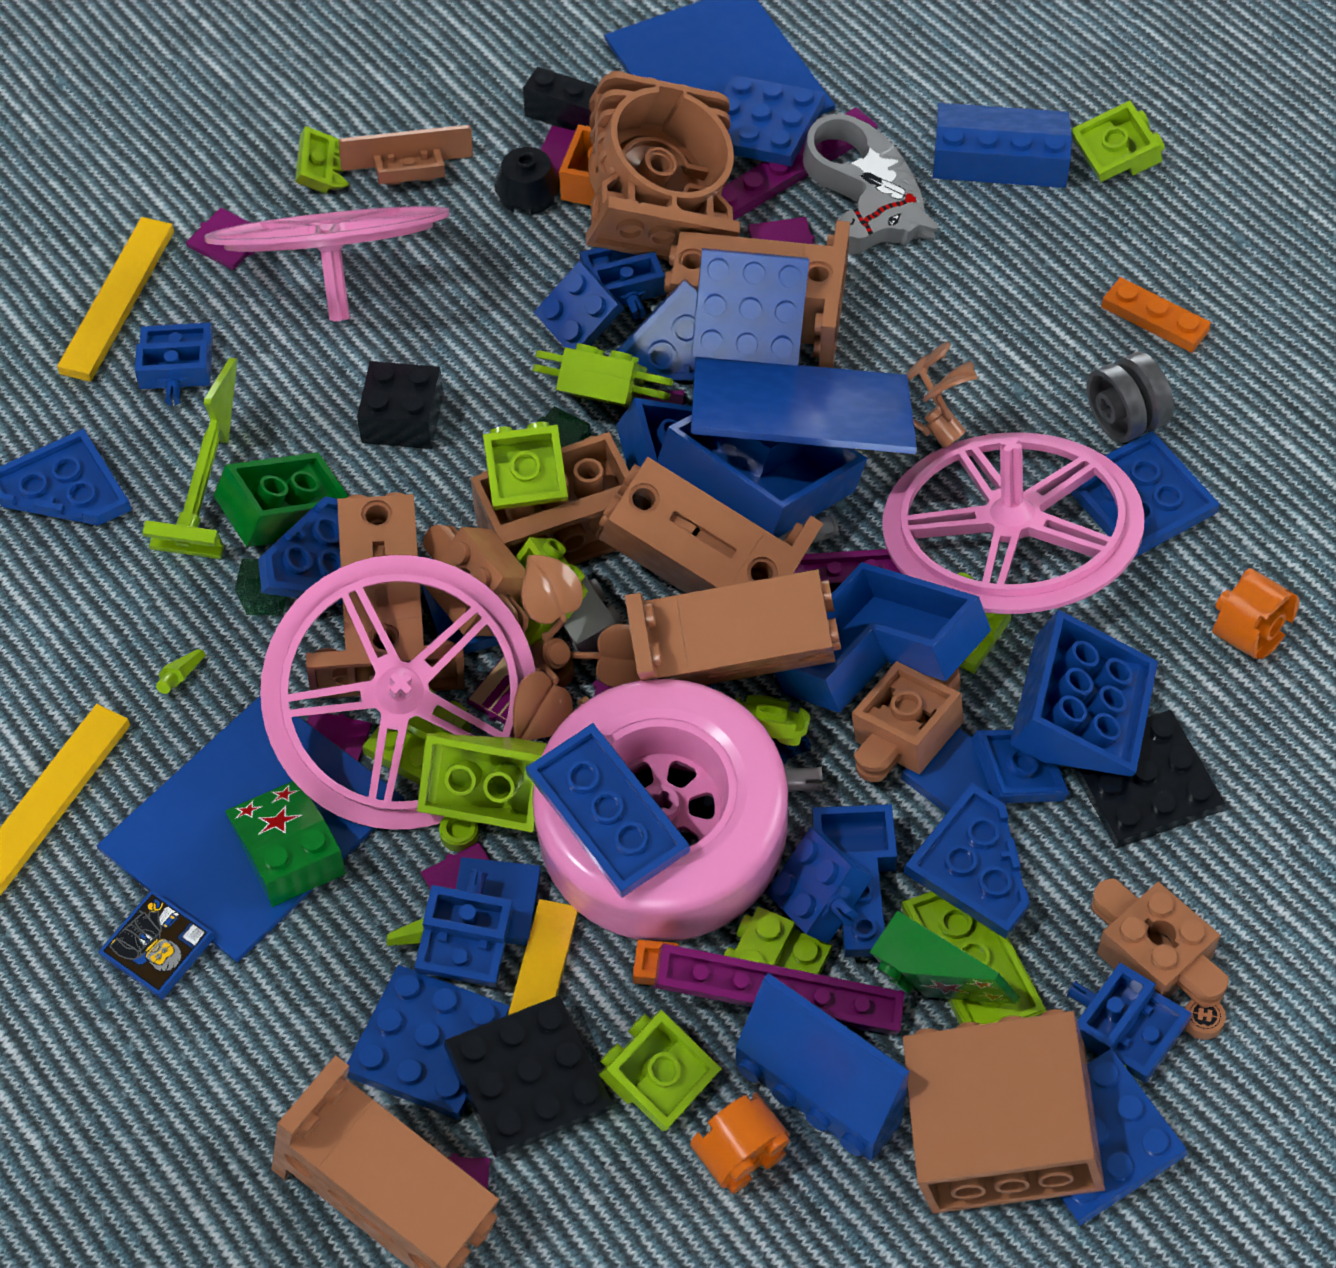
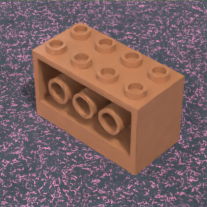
M610 432L598 436H590L583 441L561 447L568 501L493 510L488 472L484 471L479 475L470 477L475 519L478 528L493 529L515 557L529 537L558 540L566 549V553L563 555L564 558L572 565L617 551L598 539L604 528L598 524L603 516V512L614 495L622 498L618 491L629 473Z

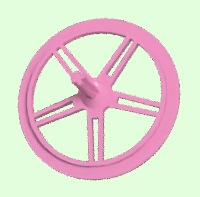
M435 206L358 209L248 223L216 230L206 234L204 237L205 242L208 244L224 245L225 250L237 252L317 248L321 252L329 321H341L350 319L341 252L344 245L421 232L432 228L433 222L445 219L450 215L448 208Z
M1024 432L997 433L958 441L929 454L912 466L895 484L887 498L882 519L883 538L890 558L902 574L979 596L986 613L1025 614L1056 609L1078 602L1097 593L1120 576L1134 559L1142 542L1144 509L1141 497L1127 474L1118 465L1099 452L1080 443L1051 435ZM1022 449L1043 451L1072 460L1066 466L1023 492ZM1000 450V475L985 457L984 452ZM969 456H972V458L975 460V462L978 464L981 470L985 473V475L988 477L991 483L995 486V490L990 489V487L985 482V480L983 479V477L981 476V474L979 473V471L977 470ZM958 460L987 502V505L909 515L911 504L917 492L927 480L938 471ZM1096 475L1110 490L1116 503L1118 519L1113 535L1110 537L1050 515L1044 511ZM985 532L993 533L983 580L969 579L943 568L930 559L920 549L914 539ZM1025 537H1033L1093 557L1081 567L1049 580L1025 584H1006L1018 541ZM1006 542L1009 545L997 584L990 583L999 543Z
M411 555L380 556L354 562L326 575L309 587L286 612L270 641L261 675V710L270 744L280 764L289 777L308 797L326 810L357 824L390 830L416 829L439 824L444 816L417 812L418 800L392 801L409 719L419 716L455 735H472L433 715L434 709L439 705L494 737L515 738L513 706L516 691L521 681L528 674L536 671L533 656L521 626L504 602L485 584L463 570L438 560ZM392 582L421 584L439 589L456 597L469 606L470 609L411 662H402L363 588ZM352 592H357L387 651V654L379 658L349 596ZM342 598L375 670L374 678L366 682L288 694L292 663L304 635L327 608ZM477 613L481 620L431 667L425 659ZM486 624L497 639L503 652L509 675L510 703L503 732L429 690V682ZM354 691H360L361 702L299 709L289 708V702ZM376 708L381 713L369 797L355 793L338 784L315 764L297 736L292 717ZM387 729L397 730L398 734L384 800H378L376 796Z

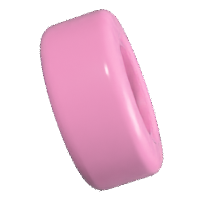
M678 679L638 680L610 688L580 705L554 732L542 756L594 723L633 774L651 769L653 783L645 787V789L678 831L681 829L689 831L698 838L699 842L690 846V852L621 898L538 788L533 785V813L541 855L547 872L563 897L589 921L617 935L636 940L671 942L691 939L713 932L742 915L758 900L773 879L781 862L787 838V776L778 749L764 726L747 708L726 694L702 684ZM670 768L687 771L696 775L683 788L676 787L667 781ZM703 796H711L714 799L715 805L714 816L711 819L692 816L689 813L690 801Z

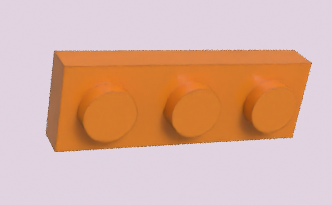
M1122 277L1116 281L1102 300L1101 308L1193 353L1210 330V321Z

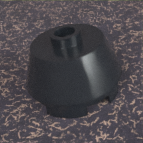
M520 147L510 151L503 158L494 181V188L500 202L508 210L514 212V208L520 210H531V214H537L547 210L554 204V197L560 190L559 173L545 152L534 147Z

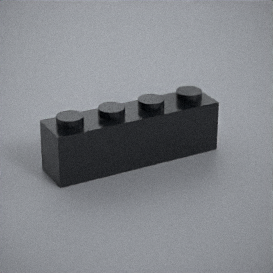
M537 66L523 86L525 117L574 131L577 129L578 124L589 126L591 115L589 101L597 85Z

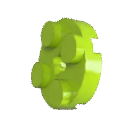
M747 695L746 703H741L739 697L735 699L760 721L771 738H776L782 744L797 746L800 744L801 737L807 734L810 715L801 707L797 714L789 710L790 702L775 697Z

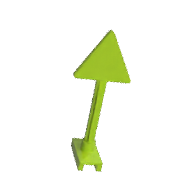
M229 357L204 398V406L210 417V424L204 434L183 512L179 513L177 523L145 521L142 534L144 537L151 538L149 543L151 550L214 559L222 558L225 546L218 531L199 528L201 521L199 513L219 441L226 444L229 442L237 358Z

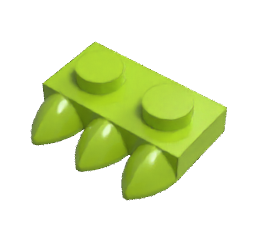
M307 126L304 127L300 133L295 183L325 194L329 189H341L349 185L338 174L339 172H344L340 164L338 138Z

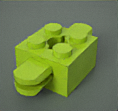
M581 343L576 344V349L565 347L563 355L536 350L535 358L560 363L561 367L557 369L533 364L532 372L558 377L556 390L570 396L626 408L629 407L634 398L641 399V395L666 401L670 400V393L646 388L643 385L645 381L672 387L674 379L646 373L647 368L638 364L639 358L632 357L631 354L611 350L609 357L604 355L605 351Z

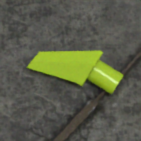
M196 649L165 665L158 674L160 680L156 683L157 690L162 694H168L173 687L176 688L206 656L203 649Z
M424 918L390 931L387 934L386 945L420 943L424 929L422 924Z

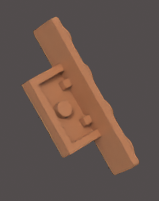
M470 125L348 137L338 140L341 169L348 171L375 168L379 184L398 185L405 181H432L435 178L445 177L443 160L473 156L472 130Z

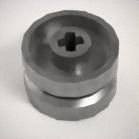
M1141 351L1132 353L1117 360L1116 364L1111 363L1090 372L1087 378V396L1094 417L1102 430L1115 442L1122 444L1143 435L1144 431L1155 430L1170 423L1174 415V401L1167 378L1157 362L1146 353Z

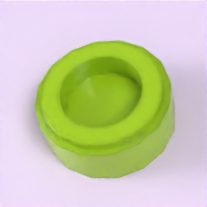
M444 817L439 825L442 844L450 851L461 852L476 844L479 838L478 823Z

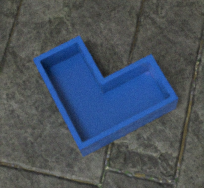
M692 415L668 427L657 462L779 538L791 531L796 522L802 524L807 521L810 515L814 517L854 493L868 458L852 448L691 434Z
M861 562L831 594L834 611L828 612L827 616L828 619L836 618L841 645L840 650L834 651L836 662L781 671L774 674L783 694L840 713L886 662L894 664L898 661L924 675L946 681L989 634L991 628L979 596Z

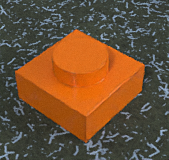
M638 939L633 970V984L654 985L660 946L663 943L678 946V943Z

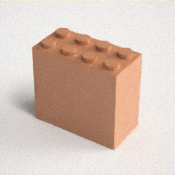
M1053 1009L1042 1013L1041 1016L1028 1018L1007 1016L994 1023L979 1024L976 1022H966L959 1024L954 1029L938 1031L932 1028H925L916 1031L913 1035L903 1036L905 1066L909 1070L907 1085L917 1183L932 1214L1105 1191L1085 1045L1074 1011L1066 1012L1060 1009Z

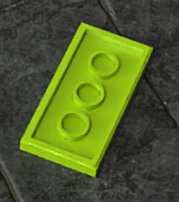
M932 891L902 902L901 910L904 915L1000 973L1020 997L1016 1004L947 999L959 1024L966 1022H976L979 1024L994 1023L1007 1016L1035 1017L1041 1016L1042 1013L1047 1011L1008 937L1006 939Z

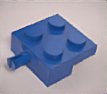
M594 248L580 252V261L590 268L622 305L627 304L629 306L633 319L638 320V314L640 319L646 315L642 300L665 295V275L655 251L642 255L604 248Z
M211 323L141 326L140 344H136L135 374L139 388H166L165 403L173 406L174 400L176 406L180 403L181 387L209 386L211 384L213 340Z
M810 827L766 893L805 934L828 944L842 923L845 926H851L855 923L852 918L857 920L858 913L852 908L873 876L854 857L842 852L821 831Z
M472 869L467 891L435 885L431 886L422 923L424 929L414 969L418 973L496 988L514 910L513 902L509 899L483 895L488 873L480 870L478 878V869Z
M1122 963L1117 965L1098 993H1094L1075 981L1073 987H1070L1067 997L1087 1007L1077 1021L1085 1047L1100 1056L1112 1048L1121 1062L1126 1065L1130 1074L1147 1083L1191 1020V1012L1156 992V983Z

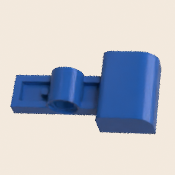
M892 804L812 808V827L821 831L842 852L854 857L873 876L852 908L858 913L857 920L852 918L855 923L851 926L841 924L844 958L873 956L870 950L885 930L879 872L896 871L897 864Z

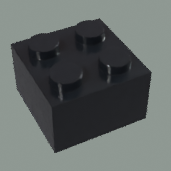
M370 361L357 414L361 443L432 449L444 395L440 367Z

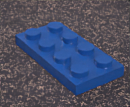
M594 723L525 767L528 777L621 898L690 852L688 842Z

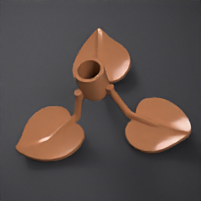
M949 341L922 357L905 374L908 377V381L920 374L929 391L922 400L925 403L932 398L937 406L924 417L928 422L926 425L913 418L914 427L920 430L925 437L932 433L942 448L948 447L966 432L954 414L947 408L941 396L942 392L955 385L978 379L974 369L975 364L970 360L952 370L937 385L933 386L927 375L929 366L939 359L946 357V353L951 346Z
M542 555L528 556L521 590L522 604L525 612L531 619L541 624H551L557 621L548 632L542 633V639L536 640L531 645L530 650L534 665L539 668V671L528 674L521 681L514 699L513 728L515 738L534 740L552 736L560 724L573 712L571 695L565 688L557 686L559 677L552 670L564 667L569 659H598L596 676L600 682L611 688L641 679L637 674L630 625L614 624L604 629L597 641L599 652L570 651L568 644L564 640L553 638L566 623L565 613L574 612L581 606L583 597L582 586L575 572L561 561Z

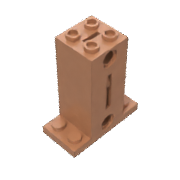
M836 220L835 234H828L826 246L680 231L678 244L671 245L669 266H673L671 271H666L664 292L671 293L684 279L698 290L702 248L809 258L800 343L814 344L813 357L819 358V367L833 368L847 274L850 222Z
M647 457L641 467L636 464L632 466L618 491L622 498L614 495L603 512V516L598 524L604 528L598 539L683 592L691 593L754 581L753 579L757 581L793 574L824 523L810 515L803 525L796 522L791 532L782 541Z
M392 492L385 496L375 497L356 494L347 498L337 499L341 567L373 557L388 555L418 556L414 494L405 495L399 492ZM392 582L363 588L402 662H411L428 646L424 645L420 584ZM357 592L350 593L349 596L377 657L379 658L387 654ZM344 602L345 651L322 648L315 651V653H306V668L310 691L371 681L375 676V670ZM445 641L425 661L433 667L455 644L451 641ZM463 649L429 682V687L433 691L465 689ZM360 691L311 699L361 696Z
M819 569L647 601L644 600L641 592L625 595L636 669L642 681L678 679L709 685L836 662L834 651L841 649L836 618L828 619L827 616L828 612L834 611L829 580L821 581Z
M335 1055L277 1123L271 1170L284 1180L290 1173L293 1174L409 1268H463L467 1262V1257L471 1253L468 1247L473 1244L478 1248L492 1231L493 1224L499 1217L494 1213L499 1198L347 1079L349 1065Z

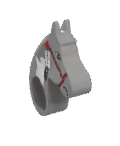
M846 114L826 115L812 124L807 135L803 153V165L806 172L818 184L858 201L856 209L845 212L840 218V221L850 222L848 254H861L867 249L883 242L902 243L905 246L915 237L929 241L935 239L934 232L938 230V225L925 213L922 195L910 168L896 147L881 132L870 124ZM825 140H842L854 146L860 153L861 158L847 164L834 163L825 159L815 146Z

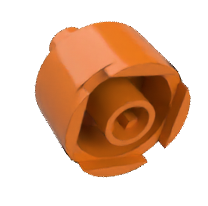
M1248 568L1241 576L1232 591L1229 589L1225 590L1218 598L1215 608L1220 613L1213 626L1212 633L1255 659L1256 657L1264 659L1277 648L1286 634L1280 631L1285 621L1293 623L1299 608V597L1263 574Z
M753 1092L751 1100L747 1095H744L723 1108L707 1122L711 1127V1131L704 1138L697 1132L690 1142L692 1150L721 1188H728L731 1194H735L752 1180L750 1173L763 1165L768 1170L784 1158L786 1153L783 1148L790 1142V1133L759 1093Z

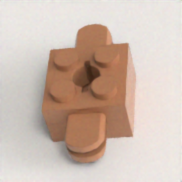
M436 524L431 526L427 530L423 542V547L434 560L455 566L485 584L509 608L525 634L528 628L529 617L519 606L518 602L521 599L522 583L526 569L493 529L461 527L458 531L455 526ZM424 585L453 623L470 609L469 606L456 597L439 589ZM477 613L459 628L461 633L466 635L481 620V617ZM486 624L475 636L494 635Z
M898 661L886 672L852 712L855 742L861 744L854 753L855 766L858 775L862 779L869 782H880L897 763L919 775L964 722L961 692L958 691L961 688L959 668L946 681L924 675Z
M1114 878L1106 879L1097 885L1091 902V910L1108 925L1102 932L1097 954L1114 970L1119 963L1156 983L1155 991L1166 998H1170L1180 988L1203 1008L1213 1007L1221 1002L1228 986L1229 977L1211 961L1221 936L1216 930L1160 882L1154 884L1140 898Z

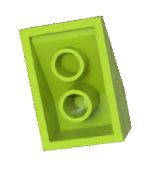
M428 733L425 740L417 812L533 833L536 829L532 801L534 783L526 774L525 767L542 756L547 743L510 737Z

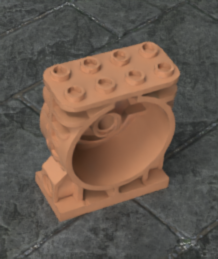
M612 71L600 80L589 101L591 112L589 126L592 130L590 132V142L593 144V149L589 158L588 170L595 195L591 200V226L586 232V245L636 255L655 251L658 259L669 261L671 245L678 244L680 231L738 237L740 234V221L733 220V207L721 196L734 163V150L730 134L728 133L731 125L728 114L730 109L729 98L717 91L693 88L684 84H674L655 78L627 74L622 71ZM629 142L622 150L620 146Z

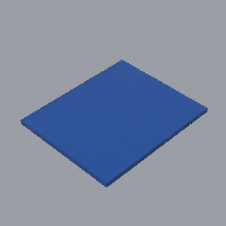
M701 0L604 34V40L628 74L655 78L674 84H684L708 91H717L723 94L733 75L825 92L758 0ZM826 92L825 104L819 116L835 110V104Z
M695 357L691 434L916 454L917 445L907 375Z
M261 695L96 845L99 851L149 892L153 890L211 930L215 936L212 943L236 963L312 891L309 890L272 907L225 813L227 809L293 781L280 764L270 744L261 710ZM299 716L292 717L297 736L315 764L338 784L355 793L369 797L372 772ZM380 778L376 799L384 800L387 783ZM394 789L392 801H405L404 796ZM312 800L341 850L343 860L376 829L341 818Z

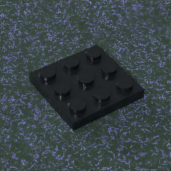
M1171 709L1147 717L1137 771L1132 777L1072 767L1116 849L1223 811L1225 801Z
M560 995L448 1038L444 1042L447 1055L495 1158L611 1111L613 1103Z

